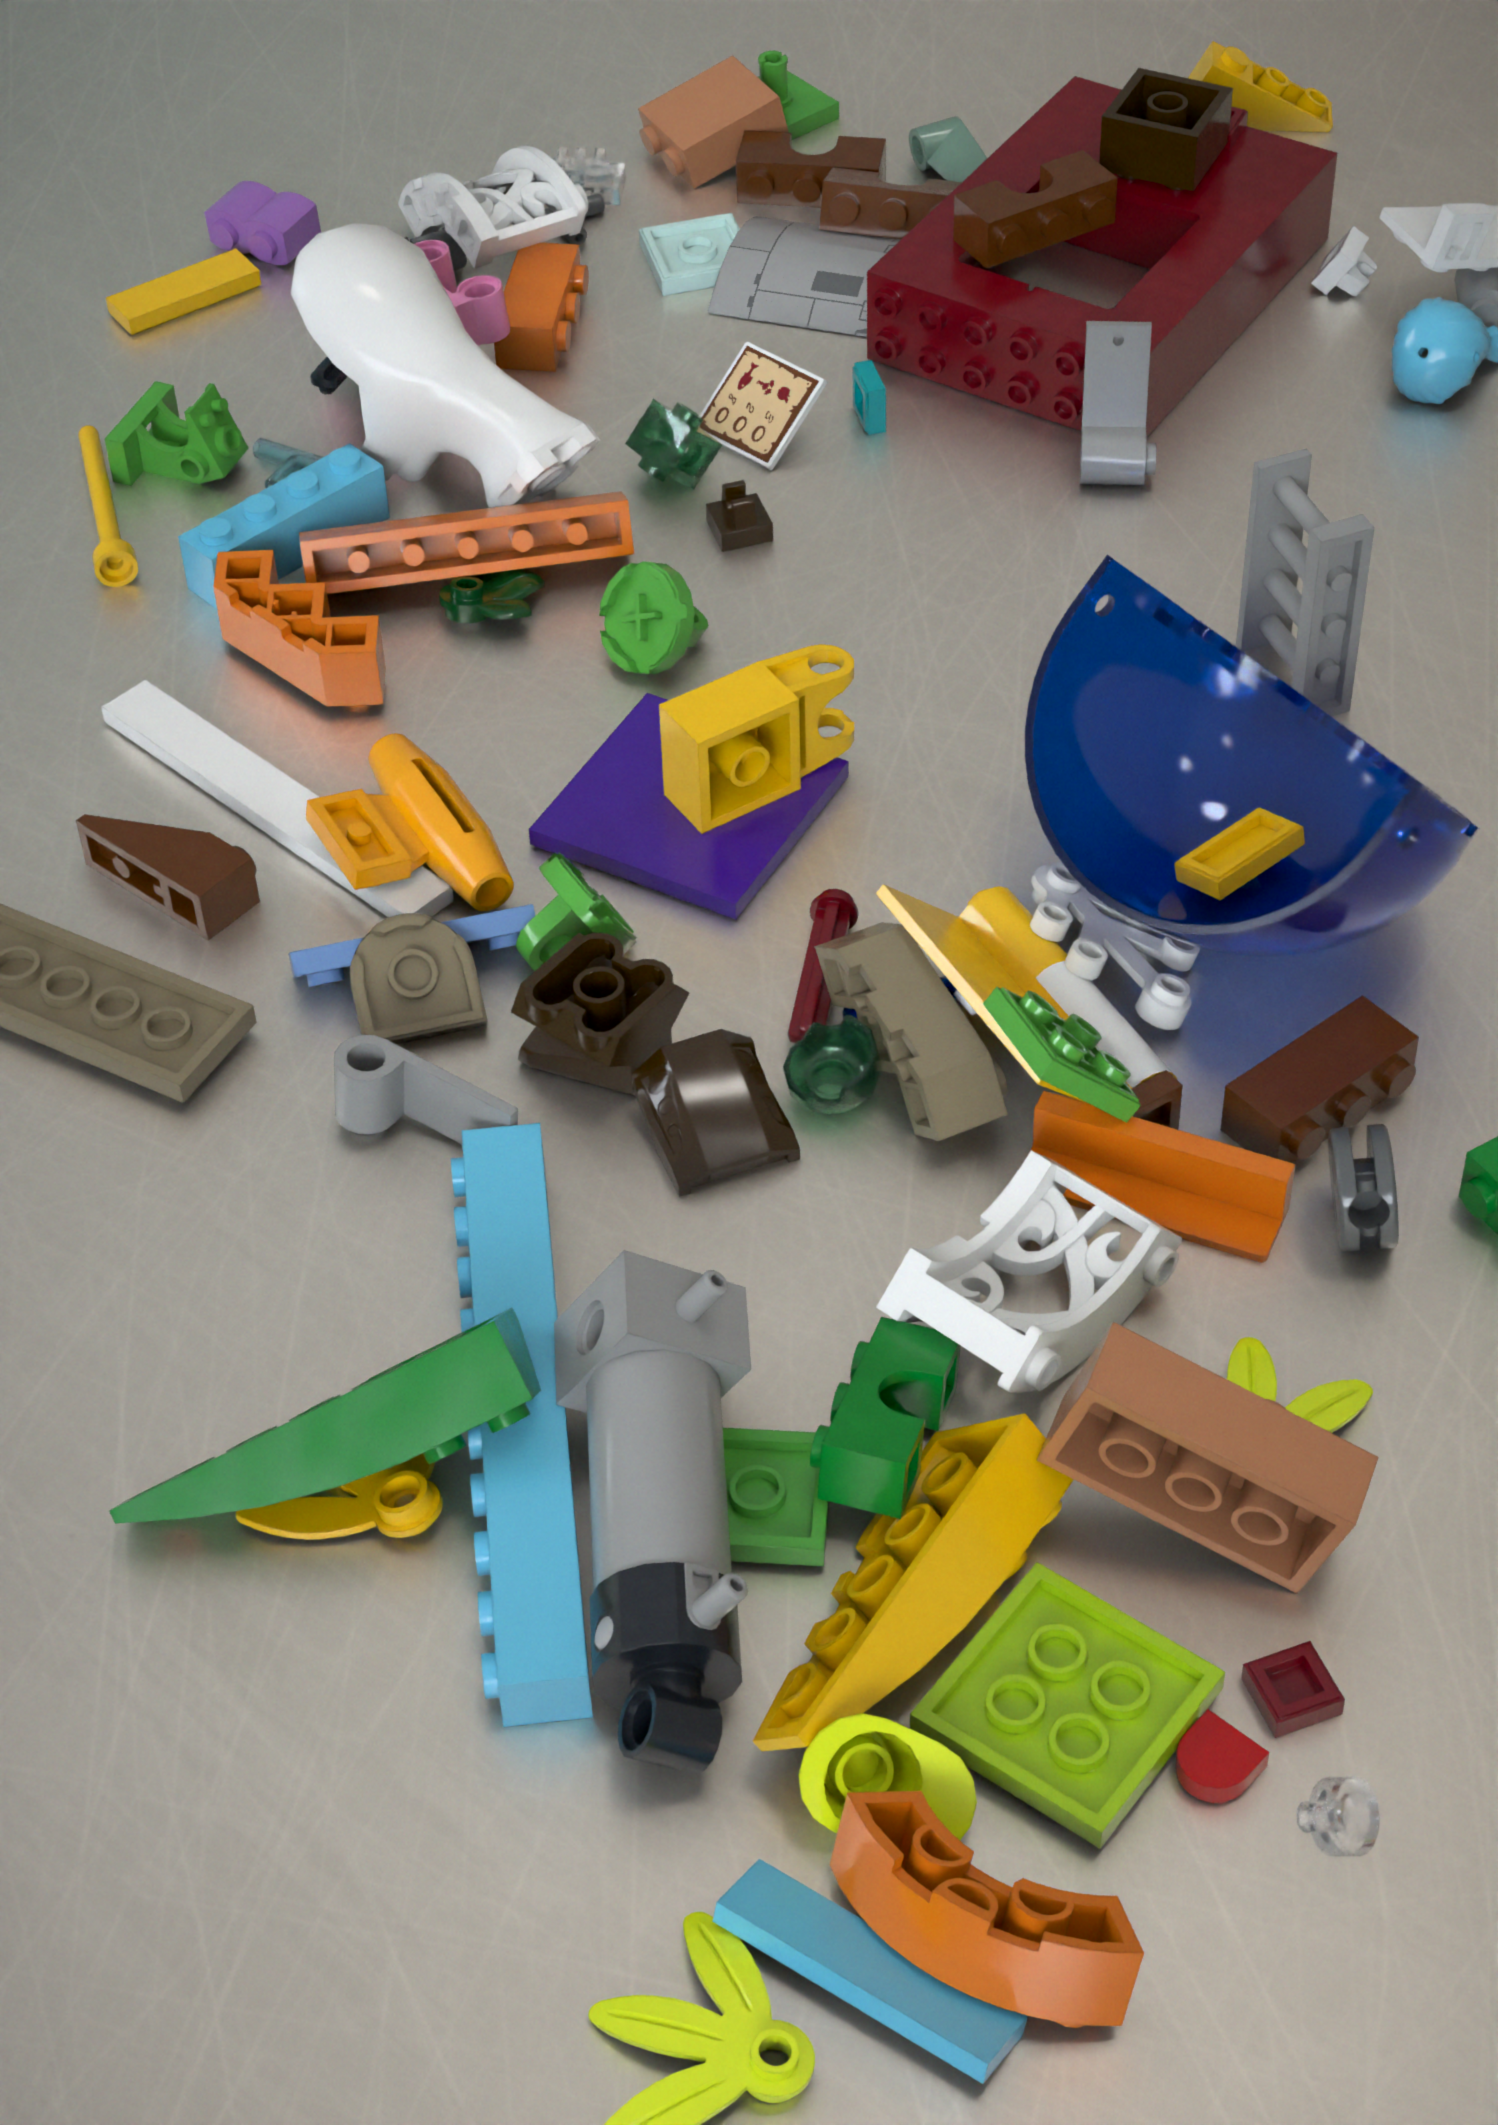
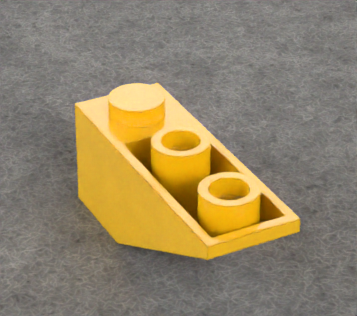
M1212 41L1188 77L1189 79L1233 88L1231 107L1248 111V127L1262 131L1330 132L1333 128L1332 102L1322 92L1315 88L1305 89L1291 82L1283 72L1274 67H1262L1249 60L1248 56L1236 47H1224Z

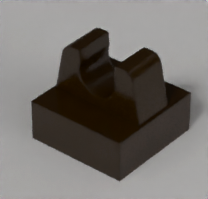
M744 480L722 484V500L706 504V521L722 552L773 541V523L758 494L746 495Z

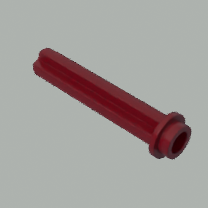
M840 889L823 891L813 899L810 906V917L813 920V926L787 1033L789 1041L799 1044L800 1050L811 1051L814 1045H821L824 1042L832 1007V1001L815 946L848 935V930L856 924L858 919V908L852 896Z

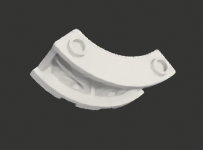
M527 145L515 147L504 152L498 159L493 174L482 177L475 182L470 180L461 184L452 176L441 172L430 173L413 179L404 187L398 202L415 237L436 232L440 227L445 226V231L459 244L474 269L492 263L494 257L569 234V236L579 234L585 215L588 212V200L580 184L574 185L563 169L546 153ZM544 204H546L554 213L546 215Z
M1031 1150L1006 1188L980 1216V1224L985 1228L968 1242L956 1235L934 1247L924 1249L910 1248L876 1308L896 1321L907 1323L924 1321L1003 1372L998 1381V1386L1007 1392L1041 1391L1091 1356L1113 1322L1121 1325L1152 1286L1160 1287L1170 1278L1178 1263L1179 1254L1176 1250L1181 1244L1182 1237L1076 1175V1173L1058 1162ZM1067 1188L1095 1205L1079 1221L1072 1207L1063 1196ZM1115 1217L1143 1234L1127 1258L1119 1262L1111 1260L1108 1256L1119 1249L1120 1232L1105 1233L1096 1238L1089 1247L1087 1244L1098 1230ZM1029 1240H1032L1039 1244L1040 1250L1028 1252L1023 1247ZM1064 1263L1070 1293L1069 1310L1035 1314L1002 1309L1004 1287L998 1276L1001 1271L1019 1276H1034L1051 1271ZM980 1293L987 1297L983 1303H979Z

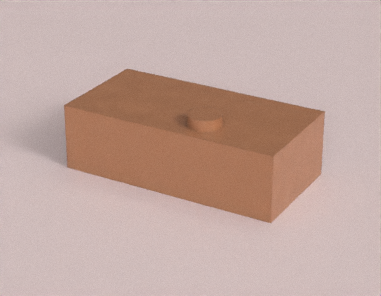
M1113 1322L1065 1393L1037 1461L1298 1594L1356 1526L1379 1457L1289 1412L1281 1404L1264 1399Z

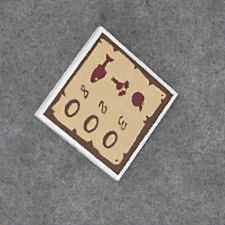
M746 341L691 429L772 471L827 385L825 379Z

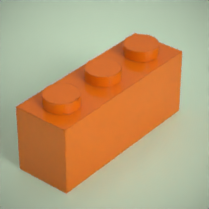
M538 243L517 251L504 289L510 333L502 340L494 342L496 365L500 369L556 372L561 353L569 352L571 323H578L580 295L587 294L589 283L588 266L580 264L579 245Z

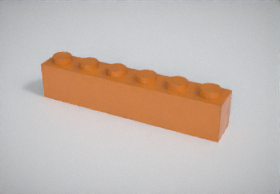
M622 491L299 532L306 583L325 582L327 594L634 554L629 503Z

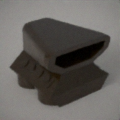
M578 933L520 984L511 1013L536 1027L522 1044L518 1060L531 1068L635 1096L632 1085V1073L660 1047L672 1044L671 1028L690 993L673 983L671 969L663 962L654 959L631 961L624 957L623 946L614 936L606 933H591L587 935Z

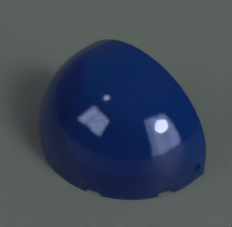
M1106 555L1057 625L1034 677L1025 725L1026 772L1035 812L1055 854L1070 874L1089 893L1108 907L1152 931L1187 945L1231 955L1282 957L1333 949L1366 937L1398 920L1426 898L1452 871L1474 836L1481 829L1464 814L1449 805L1439 795L1345 725L1328 715L1289 684L1109 555ZM1108 595V602L1103 609L1095 612L1097 602L1103 596ZM1259 807L1303 826L1305 838L1303 846L1222 900L1209 896L1176 879L1174 864L1176 861Z

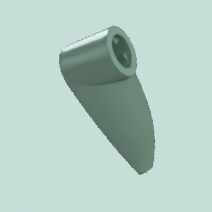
M957 116L913 128L909 132V146L916 166L921 171L933 168L947 181L963 182L987 159L972 134Z

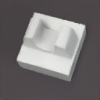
M1353 226L1324 257L1311 284L1325 295L1337 286L1352 296H1358L1369 284L1370 280L1368 278L1377 268L1375 262L1363 251L1369 237Z

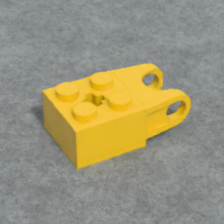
M818 644L807 646L755 662L659 704L664 795L701 834L800 790L802 777L842 755L851 747L854 741V722L842 710L825 708L834 697L843 693L854 679V659L850 653L833 645ZM821 663H832L840 667V669L826 674H819L811 670L813 666ZM833 726L839 728L841 732L832 737H822L819 734L818 728Z

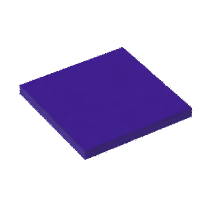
M646 693L528 829L530 845L552 853H561L568 859L737 919L849 777V761L836 757L802 777L800 790L701 834L664 795L659 704L668 700Z

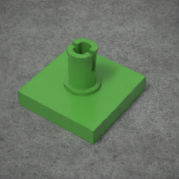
M775 50L766 51L759 55L760 76L758 78L780 97L788 131L792 133V140L839 119V102L787 71L788 57L786 55L782 56V52Z

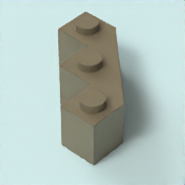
M881 922L815 946L832 1005L855 1009L873 1069L897 1074L915 1135L941 1141L1008 1115L1003 1095L1007 1093V1083L1000 1065L991 1058L990 1052L960 1009L958 1002L950 994L918 943L902 924Z

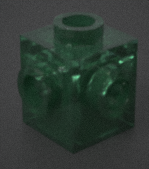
M655 399L652 400L625 443L642 457L637 465L645 472L662 482L668 476L692 489H695L722 447L721 443L699 427L704 420L699 414L680 402H677L674 408L671 409Z

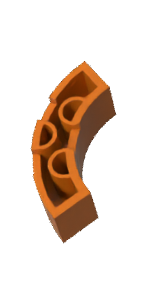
M922 1791L847 1792L829 1865L852 1907L868 1926L891 1948L939 1981L997 2007L1031 2017L1055 2021L1062 2026L1078 2028L1085 2025L1122 2026L1144 1951L1118 1896L1074 1893L1041 1885L1024 1878L1015 1882L1013 1887L992 1878L971 1864L974 1851L955 1837L937 1818L928 1805Z

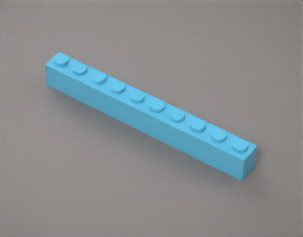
M540 1123L461 1130L463 1157L451 1158L454 1197L466 1196V1206L454 1207L457 1246H469L470 1257L457 1258L460 1297H472L473 1308L460 1310L461 1331L468 1330L513 1308L519 1320L541 1391L532 1400L526 1402L531 1413L527 1417L494 1433L491 1432L487 1422L467 1431L470 1459H483L484 1473L470 1474L474 1517H487V1531L474 1532L478 1576L490 1575L491 1591L478 1592L481 1636L494 1635L495 1652L481 1654L485 1699L499 1698L503 1727L593 1718L566 1407L556 1405L554 1322L558 1319L541 1127Z

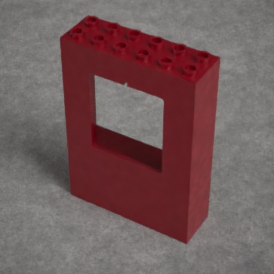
M1074 76L867 271V359L1081 431L1086 321L1151 322L1146 417L1147 438L1327 241L1338 153L1247 126L1230 151L1225 149L1221 151L1194 191L1172 190L1163 184L1141 179H1123L1117 174L1112 173L1117 177L1115 223L1062 242L1150 270L1115 307L1110 309L1037 286L1032 291H1029V284L975 267L974 265L978 261L953 240L954 195L996 180L1015 192H1039L1040 165L1081 150L1085 151L1099 163L1102 115L1120 93L1121 89Z

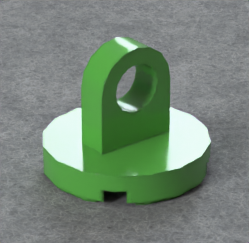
M643 561L638 564L631 563L622 567L609 581L600 603L599 616H605V631L600 630L602 644L611 660L626 672L655 675L672 668L684 655L687 647H695L709 626L705 616L693 606L691 591L682 575L669 565L663 563Z
M555 852L539 867L543 876L558 895L526 924L517 938L516 948L532 970L536 971L578 933L583 935L591 933L612 935L621 942L624 953L637 942L633 929L603 894L599 895L594 888L592 889L582 877L584 874L563 854Z

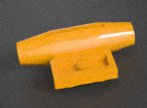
M398 733L386 735L379 739L369 752V764L382 795L366 794L361 788L307 800V822L355 890L410 878L411 873L426 862L438 877L443 879L457 894L478 911L494 910L504 904L512 894L514 888L513 879L488 825L449 773L405 735Z

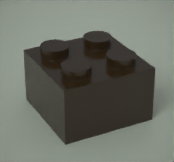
M1138 68L1102 115L1099 163L1108 171L1117 174L1123 179H1141L1163 184L1172 190L1194 191L1228 143L1233 88Z

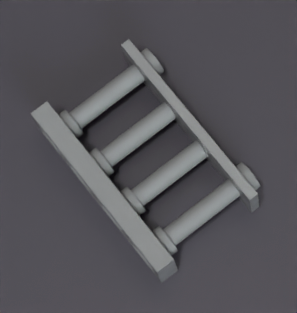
M1307 448L1254 462L1236 646L1241 652L1271 644L1291 669L1293 675L1288 713L1298 726L1350 711L1374 526L1363 514L1330 523L1307 496L1312 454ZM1303 529L1309 535L1307 548L1302 543ZM1298 576L1303 581L1302 595L1297 590ZM1293 622L1298 627L1297 640L1292 635Z

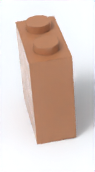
M733 55L638 108L644 127L639 130L645 148L651 155L658 154L664 160L665 165L673 176L677 177L680 175L694 189L736 166V158L745 130L789 133L780 97Z

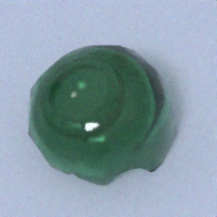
M846 1015L838 1025L827 1026L818 1022L812 1023L802 1040L797 1041L789 1049L783 1065V1072L790 1095L798 1103L819 1114L837 1115L854 1110L873 1095L881 1075V1061L872 1030L854 1016Z

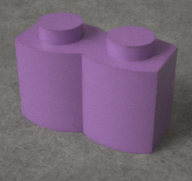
M254 181L237 183L204 212L210 241L213 244L227 251L236 248L242 254L251 253L259 260L272 265H286L290 263L318 233H321L317 206L313 201L293 192L276 193L269 187Z

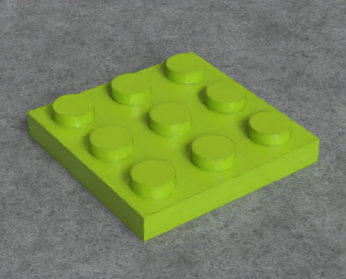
M1036 1562L910 1713V1729L942 1743L960 1756L966 1766L1101 1849L1176 1751L1182 1736L1205 1713L1222 1691L1225 1671Z

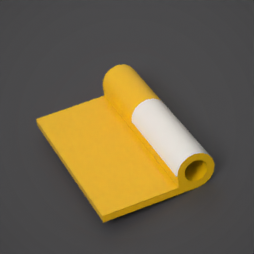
M884 884L875 893L957 989L953 995L969 1014L974 1016L977 1013L1038 1085L1087 1103L1037 1077L983 1005L984 1001L996 987H1004L1021 997L1027 991H1032L1051 1004L1059 1017L1067 1020L1071 1014H1076L1086 1020L1102 1037L1097 1044L1098 1048L1118 1059L1131 1073V1076L1126 1081L1131 1089L1165 1070L1177 1079L1175 1074L1093 982L1074 975L1066 968L1064 962L1068 954L1057 942L1043 939L1032 931L1030 922L1033 915L1007 887L997 886L979 891L969 900L959 917Z

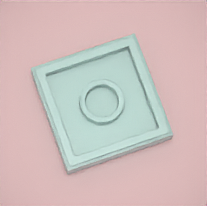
M727 213L639 229L640 246L662 295L666 296L715 287L724 258L740 228L733 214Z

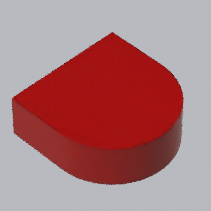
M1207 1709L1182 1736L1178 1744L1175 1766L1176 1775L1182 1787L1192 1796L1206 1802H1227L1240 1796L1266 1769L1269 1751Z

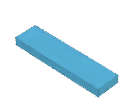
M758 1859L716 1902L713 1917L714 1923L984 2084L1023 2036L1028 2016L984 2002L939 1981L891 1948L863 1919L761 1859Z

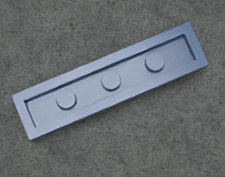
M533 904L441 923L454 930L466 943L487 939L489 950L491 951L516 946L521 930L535 917ZM363 938L290 952L288 955L293 978L307 976L309 987L345 980L343 968L351 967L354 953Z

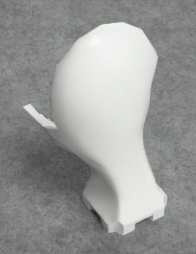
M354 223L318 233L297 255L291 296L313 339L331 362L359 385L362 417L366 439L360 450L383 465L385 481H388L393 474H397L403 480L410 482L419 481L441 452H451L468 459L479 471L486 493L487 505L490 508L525 504L537 496L541 498L570 477L579 467L577 462L592 451L600 442L599 437L589 424L565 414L545 402L508 376L479 348L466 332L450 297L423 250L384 226Z

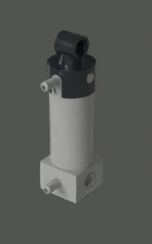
M623 1250L554 1322L556 1405L587 1413L593 1593L590 1596L594 1692L606 1704L621 1709L618 1722V1743L624 1757L698 1774L705 1771L710 1765L719 1747L723 1719L718 1704L731 1697L742 1683L738 1604L747 1596L748 1588L744 1579L740 1575L732 1573L721 1398L751 1370L746 1287L727 1282L724 1276L715 1270H708L701 1274Z

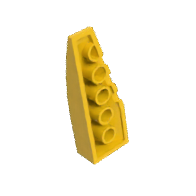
M1025 1413L934 1433L922 1450L920 1475L901 1519L877 1513L862 1533L855 1547L864 1557L857 1572L854 1574L852 1571L841 1574L831 1592V1595L839 1603L837 1610L829 1618L815 1623L804 1643L813 1654L810 1661L799 1665L788 1673L752 1740L762 1752L808 1747L819 1731L838 1718L866 1712L923 1668L967 1626L1001 1584L1024 1565L1027 1559L1026 1549L1039 1530L1051 1522L1062 1508V1501L1060 1499L1074 1480L1037 1461L1046 1438Z

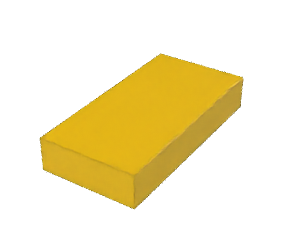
M1259 807L1174 863L1176 879L1209 896L1222 900L1305 844L1303 826Z

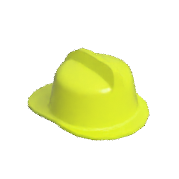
M864 1713L838 1718L819 1731L804 1752L798 1774L801 1799L816 1821L835 1833L838 1832L847 1792L922 1791L928 1805L937 1818L959 1840L962 1839L971 1827L977 1804L973 1777L960 1756L942 1743L885 1717Z

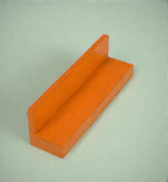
M1044 1090L1034 1108L1033 1145L1030 1151L1032 1150L1058 1162L1076 1173V1175L1182 1237L1184 1240L1263 1263L1267 1261L1290 1208L1295 1164L1133 1116L1126 1123L1089 1103ZM1068 1188L1063 1194L1067 1202L1072 1206L1088 1211L1095 1206Z

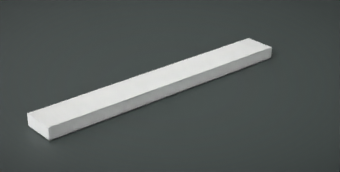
M147 680L140 682L101 707L105 723L388 918L406 913H419L432 917L454 901L452 888L443 879L422 865L411 873L410 878L355 890L306 820L307 800L319 798V796Z

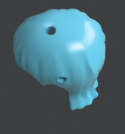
M1441 297L1424 299L1418 306L1409 310L1404 318L1398 322V332L1394 336V345L1391 351L1392 371L1394 373L1393 382L1401 394L1414 402L1442 404L1447 398H1451L1455 392L1471 384V378L1483 359L1498 363L1497 327L1494 325L1486 327L1480 317L1476 316L1471 309L1461 303L1444 300ZM1428 350V355L1422 358V353Z

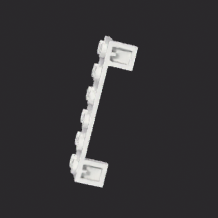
M1448 203L1443 204V206L1384 207L1381 211L1379 218L1393 231V236L1398 241L1409 246L1421 258L1420 262L1422 265L1432 271L1443 273L1448 272L1449 269L1470 268L1476 271H1487L1489 268H1498V205Z

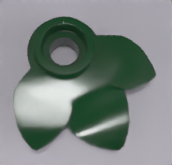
M525 569L458 577L440 590L439 603L445 608V616L449 620L458 623H477L485 620L487 617L499 620L532 616V610L523 599L544 588L545 581L539 575Z

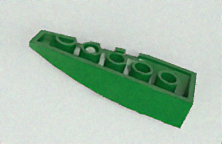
M510 1308L382 1371L342 1396H333L289 1419V1422L279 1427L269 1428L228 1449L226 1453L216 1458L211 1457L125 1500L109 1510L115 1524L196 1518L268 1506L336 1488L401 1464L422 1453L428 1465L443 1459L467 1445L462 1433L487 1422L491 1432L494 1433L531 1414L526 1402L532 1400L541 1391L519 1320L513 1308Z

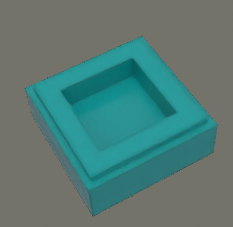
M872 360L856 362L854 367H852L854 410L868 435L886 432V388Z

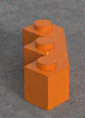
M273 550L218 552L213 588L223 640L327 707H360L383 704L386 666L379 615L330 617L326 583L279 584Z

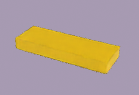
M235 248L106 297L108 312L131 335H134L262 285L260 271Z

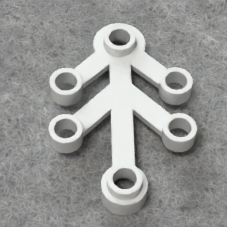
M1055 862L1052 865L1039 866L1031 880L1034 887L1032 899L1038 905L1030 922L1032 931L1043 939L1054 942L1062 941L1066 936L1073 920L1072 916L1074 915L1082 926L1078 940L1073 942L1065 959L1066 968L1078 977L1088 980L1097 979L1107 961L1108 952L1143 989L1135 1004L1138 1015L1149 1024L1161 1029L1175 1030L1180 1028L1192 1004L1189 996L1191 992L1189 985L1175 975L1168 973L1158 974L1139 952L1161 960L1172 969L1188 971L1192 968L1200 951L1197 941L1184 933L1175 931L1168 932L1164 940L1150 935L1156 932L1165 913L1163 906L1150 897L1134 895L1129 903H1126L1090 888L1085 881L1083 873L1070 864ZM1103 914L1108 915V916L1113 917V918H1116V919H1118V920H1121V921L1125 922L1126 924H1123V923L1118 922V921H1116V920H1113V919H1111V918H1109V917H1106V916H1104Z

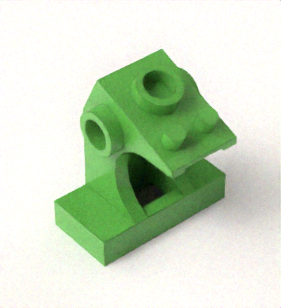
M155 381L104 439L113 482L132 486L144 471L196 484L225 478L249 447L228 410L227 400L220 396L216 386L212 383L206 386L205 392L192 407L189 406L184 412L185 421L179 417L174 385ZM151 422V428L147 431L146 427Z

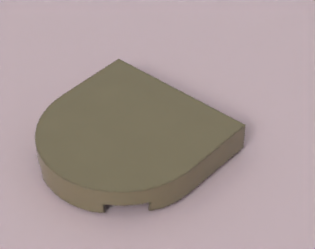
M399 914L377 923L358 945L351 961L350 986L361 1035H375L387 1039L394 1044H400L487 1025L488 1020L472 953L466 941L447 925L425 914Z

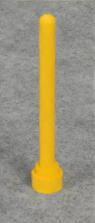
M86 425L80 429L78 437L100 541L92 554L94 571L97 579L104 585L110 587L123 586L133 581L138 573L136 553L131 544L121 539L99 432L95 427Z

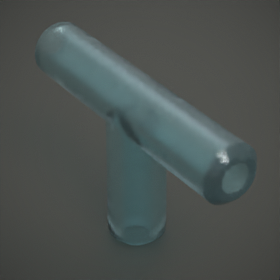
M259 438L253 445L255 458L280 465L265 481V488L323 458V456L264 438Z

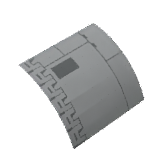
M754 216L740 228L727 251L712 293L708 313L867 337V271L901 239L820 230V225Z

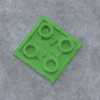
M996 987L984 1001L983 1005L1039 1079L1126 1123L1141 1106L1138 1102L1139 1098L1126 1083L1131 1073L1118 1059L1098 1048L1097 1044L1102 1037L1086 1020L1076 1014H1071L1067 1020L1059 1017L1051 1004L1032 991H1027L1021 997L1004 987Z

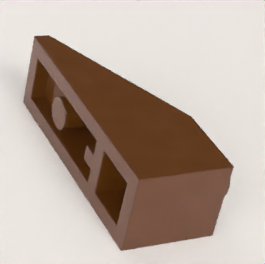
M87 814L76 820L86 865L207 941L260 902L255 876L257 869L252 857L243 848L232 846L210 832Z

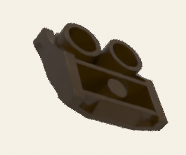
M718 1029L660 1047L632 1073L634 1095L646 1120L656 1152L679 1197L691 1194V1188L773 1162L786 1159L788 1163L800 1160V1147L794 1130L768 1085L756 1056L754 1041L751 1037Z

